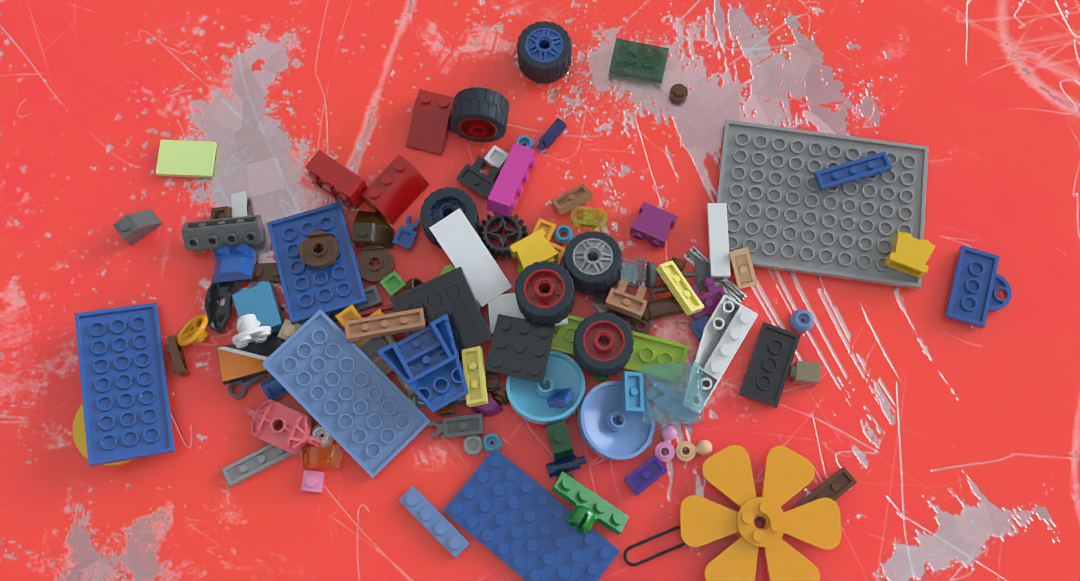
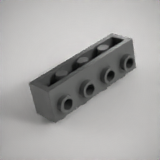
M261 215L185 222L181 229L186 251L193 250L194 252L211 248L218 250L220 247H233L242 244L256 246L263 243L265 237Z

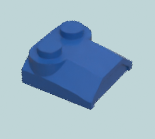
M245 244L233 247L224 246L214 253L216 264L213 283L252 279L257 253L251 246Z

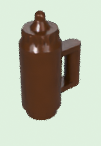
M666 284L650 288L652 301L647 303L642 317L645 321L684 314V310L672 292L671 297L656 300L655 294L670 291Z

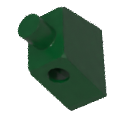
M565 421L544 426L555 463L574 457L573 446Z

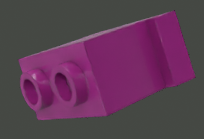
M643 201L639 210V216L631 226L630 234L638 240L644 239L650 242L654 247L664 248L669 229H673L678 216Z

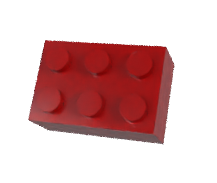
M318 150L305 166L308 171V177L312 179V184L319 189L324 188L327 190L326 193L334 199L337 197L342 200L341 203L348 209L352 207L357 211L364 202L361 194L367 189L364 179L321 150Z

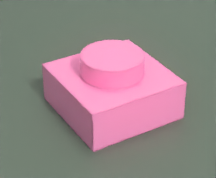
M304 470L301 490L322 493L325 473Z

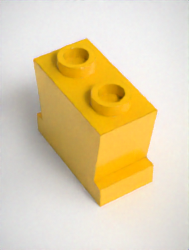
M543 228L509 246L513 259L517 257L522 271L534 262H557L558 252L546 240L547 234Z
M898 232L892 238L891 252L885 258L883 265L921 278L928 271L929 266L925 264L936 245L930 244L925 239L914 238L909 233Z

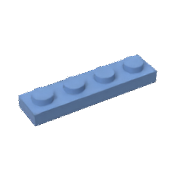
M414 486L399 499L410 513L455 558L470 544Z

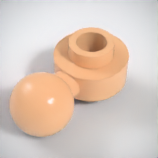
M701 440L695 446L689 441H683L676 447L677 457L684 462L691 461L696 453L706 456L712 452V444L708 440ZM685 447L690 450L687 455L682 453V449Z

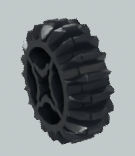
M493 212L494 217L488 214V221L482 220L483 226L478 227L480 233L477 235L491 255L494 254L495 260L498 259V256H501L503 261L505 256L512 259L509 246L506 247L508 242L514 241V239H517L514 242L516 243L528 236V232H525L527 226L523 225L524 220H518L519 216L517 214L512 217V212H510L508 217L501 214L498 215ZM499 224V227L497 229L491 230V232H489L492 227ZM506 224L512 225L517 231L508 229ZM502 229H504L505 233L503 242L501 237ZM488 239H492V241H497L500 244V247L494 246L490 243Z

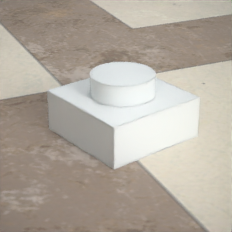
M494 145L484 157L485 163L491 167L496 166L501 169L508 157V153Z

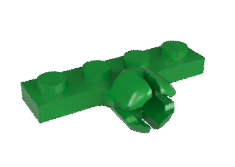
M563 471L559 474L551 490L573 505V510L568 518L570 528L573 529L575 524H579L576 532L585 534L591 530L594 522L597 521L617 535L622 533L629 518L628 515Z

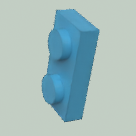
M624 371L621 373L623 412L643 413V373Z

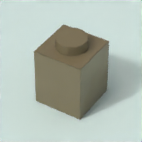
M797 360L789 369V377H792V383L816 386L820 383L821 363Z

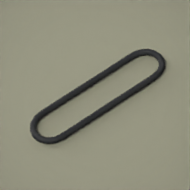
M680 526L673 527L629 546L624 551L625 562L630 566H638L686 545L683 542L637 563H631L627 559V552L630 549L680 529Z

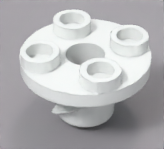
M245 314L237 320V331L239 334L232 337V342L236 345V348L246 347L248 343L254 341L256 343L265 342L272 333L271 327H259L261 323L257 320L256 315Z

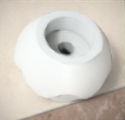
M320 424L316 425L311 431L313 437L322 440L318 448H327L332 445L334 438Z

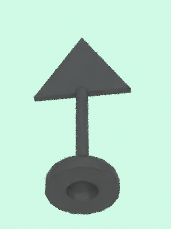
M694 256L695 272L681 273L684 277L696 278V288L699 293L705 289L701 280L710 277V264ZM647 262L645 266V284L647 288L655 287L657 278L661 277L657 273V266L654 262ZM713 278L714 282H716V281H718L719 279H721V278Z

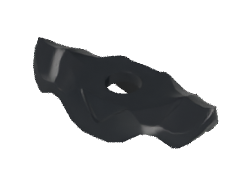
M212 281L206 293L205 310L208 318L207 325L213 331L220 334L224 333L232 312V295L235 292L234 281L217 283ZM225 296V304L220 306V299Z

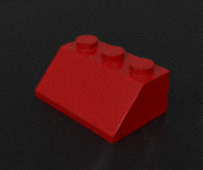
M398 155L361 195L368 206L393 225L429 186V183L411 163L401 155Z

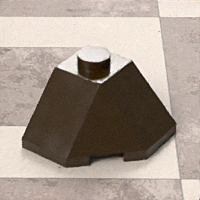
M358 211L353 223L352 241L356 248L381 245L385 249H393L394 244L392 241L395 231L378 212Z

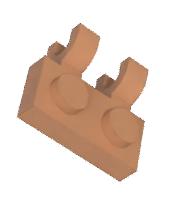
M621 278L618 288H611L604 307L641 320L648 303L647 300L643 299L647 288L640 285L636 296L625 293L629 281Z

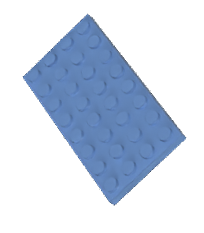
M321 309L261 363L372 478L431 422L354 342H347L346 334Z

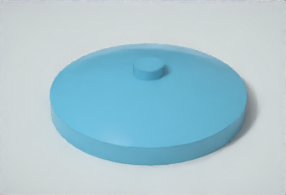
M551 350L544 382L539 383L507 376V397L514 411L525 420L536 424L558 423L572 416L580 407L585 395L584 374L577 362L562 352ZM572 388L574 395L568 406L549 408L547 400L554 389Z

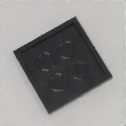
M498 314L485 372L543 383L556 326Z

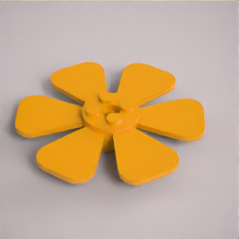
M739 445L728 446L704 461L702 465L703 477L739 506L734 511L697 495L686 497L680 505V535L683 542L688 546L700 547L733 533H736V536L739 538L708 563L704 570L705 580L755 581L758 548H764L769 581H820L818 568L781 539L783 534H787L824 550L834 549L841 541L840 510L837 503L832 499L820 498L786 512H783L781 509L783 504L814 479L815 469L813 464L787 447L776 446L772 448L766 456L762 497H756L750 457L743 447ZM756 517L762 519V528L755 526L754 520Z

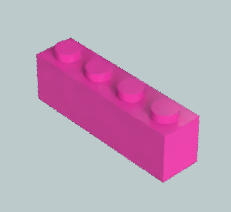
M516 143L513 144L488 197L487 210L506 217L509 216L511 210H515L518 201L516 200L517 196L521 197L524 189L523 183H527L530 176L529 170L530 168L533 169L536 163L534 149Z

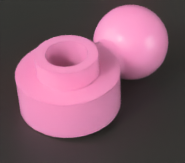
M671 425L663 427L661 435L664 440L655 448V455L663 462L670 461L675 455V448L671 441L676 438L677 430ZM667 448L669 450L668 455H662L661 450Z

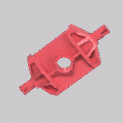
M272 399L265 401L258 410L249 406L244 408L249 410V412L243 410L244 414L251 416L253 419L251 426L253 436L291 454L298 452L307 443L318 448L322 442L321 439L311 435V417ZM279 420H282L283 427L277 431L275 425Z

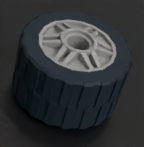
M587 231L576 235L575 238L570 240L564 252V269L570 273L574 289L584 295L597 296L605 294L617 285L621 276L622 252L614 238L603 232Z

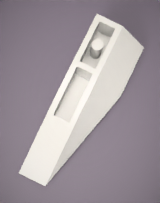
M725 294L704 327L682 403L683 406L698 415L702 412L758 316L757 313Z

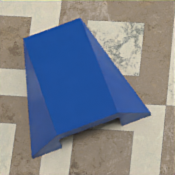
M447 314L430 322L426 329H422L396 344L393 342L376 351L432 412L469 393Z

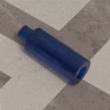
M557 118L539 138V144L536 148L541 152L545 148L549 149L567 128V125Z
M576 455L545 464L549 478L558 476L562 471L568 473L580 469V465L586 464V459L584 456L577 458Z

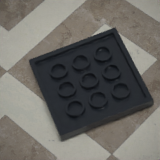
M462 266L390 298L396 312L423 308L426 327L429 326L430 322L447 314L458 353L462 352L461 350L472 348L493 337ZM420 330L405 332V334L409 337Z

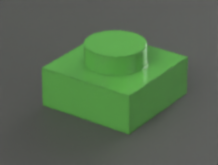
M395 270L380 281V284L391 298L406 288L405 282Z

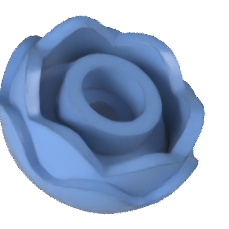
M798 309L790 316L791 327L799 333L811 330L814 325V317L808 310Z

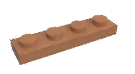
M423 308L344 321L347 342L426 329Z

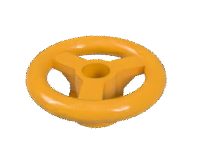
M197 315L182 327L177 336L178 345L187 346L192 342L199 344L206 338L207 332L205 328L208 324L206 315Z

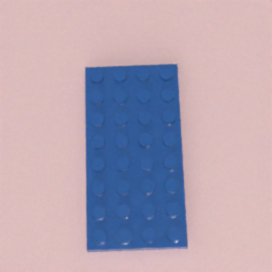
M157 302L74 313L89 466L175 453Z
M497 449L487 456L443 510L525 581H598L620 552L593 528L585 534L576 532L579 524H575L573 529L570 528L568 518L572 511Z

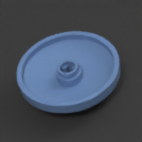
M607 381L592 388L584 396L578 411L579 430L585 443L593 452L605 459L613 461L631 459L642 453L653 438L655 418L649 401L644 396L643 413L623 412L622 381Z

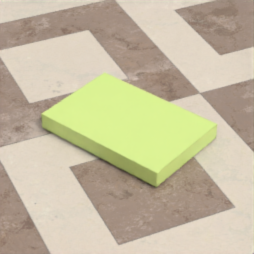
M160 140L155 174L167 177L213 178L217 143L209 141Z

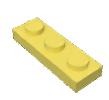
M673 261L660 264L656 268L687 316L700 312L704 308V305Z
M481 346L461 350L463 372L469 392L466 394L467 406L473 407L488 404L483 349Z

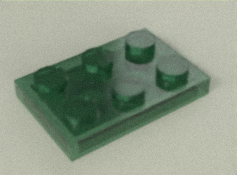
M616 38L609 73L662 84L669 48Z

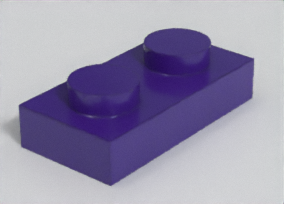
M654 455L626 477L624 481L637 496L668 470L658 457Z

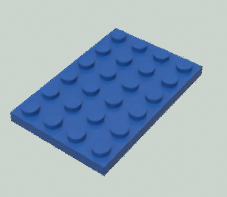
M340 202L267 222L292 325L308 321L319 309L326 315L343 311L351 304L357 307L368 303ZM316 231L329 233V235L336 239L339 246L336 263L323 269L307 267L299 254L302 240L304 242L308 238L307 235ZM318 247V250H315L314 252H317V254H319L324 249Z

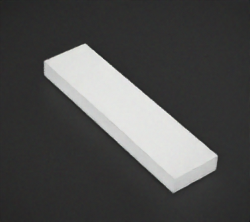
M707 203L710 276L713 278H730L727 203Z

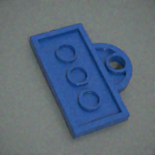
M963 245L959 248L944 314L945 318L984 328L988 311H998L1010 302L1012 297L1011 286L1004 277L996 274L1000 256ZM996 291H1002L1005 295V298L999 299L996 295Z

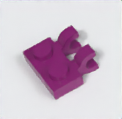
M712 276L701 280L708 292L700 296L696 285L690 284L704 305L700 312L692 314L693 319H698L715 311L725 294L722 286L716 288Z

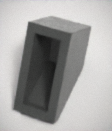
M149 209L129 213L113 224L120 236L132 246L163 223L154 211Z

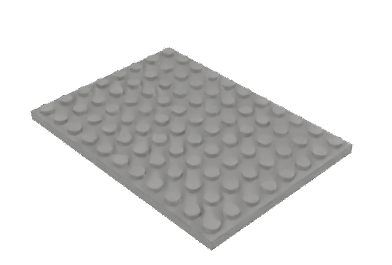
M726 119L716 203H727L729 252L748 247L752 265L755 267L920 289L922 277L917 278L883 264L885 258L891 252L892 238L898 232H906L914 238L924 239L929 147ZM886 152L892 166L890 171L823 191L819 190L813 175L816 171Z

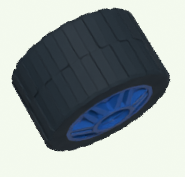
M543 21L530 24L522 31L517 42L518 64L520 70L529 80L546 84L558 81L568 72L571 65L572 44L568 32L562 26L554 22Z

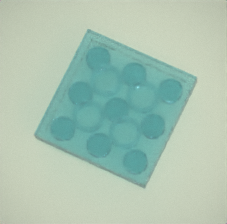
M702 362L642 365L644 425L704 423Z

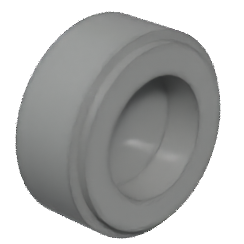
M471 435L465 438L463 448L467 454L475 456L482 451L483 442L480 437Z

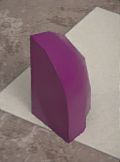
M487 395L488 404L469 407L475 413L482 414L483 417L498 415L503 410L489 395Z

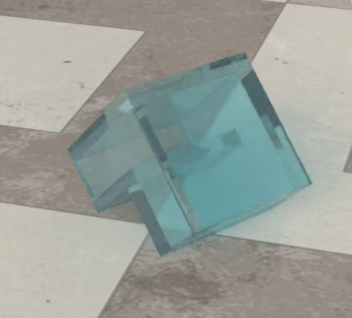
M635 258L634 261L622 260L620 281L621 278L628 280L627 287L639 288L640 285L644 286L646 282L647 258Z

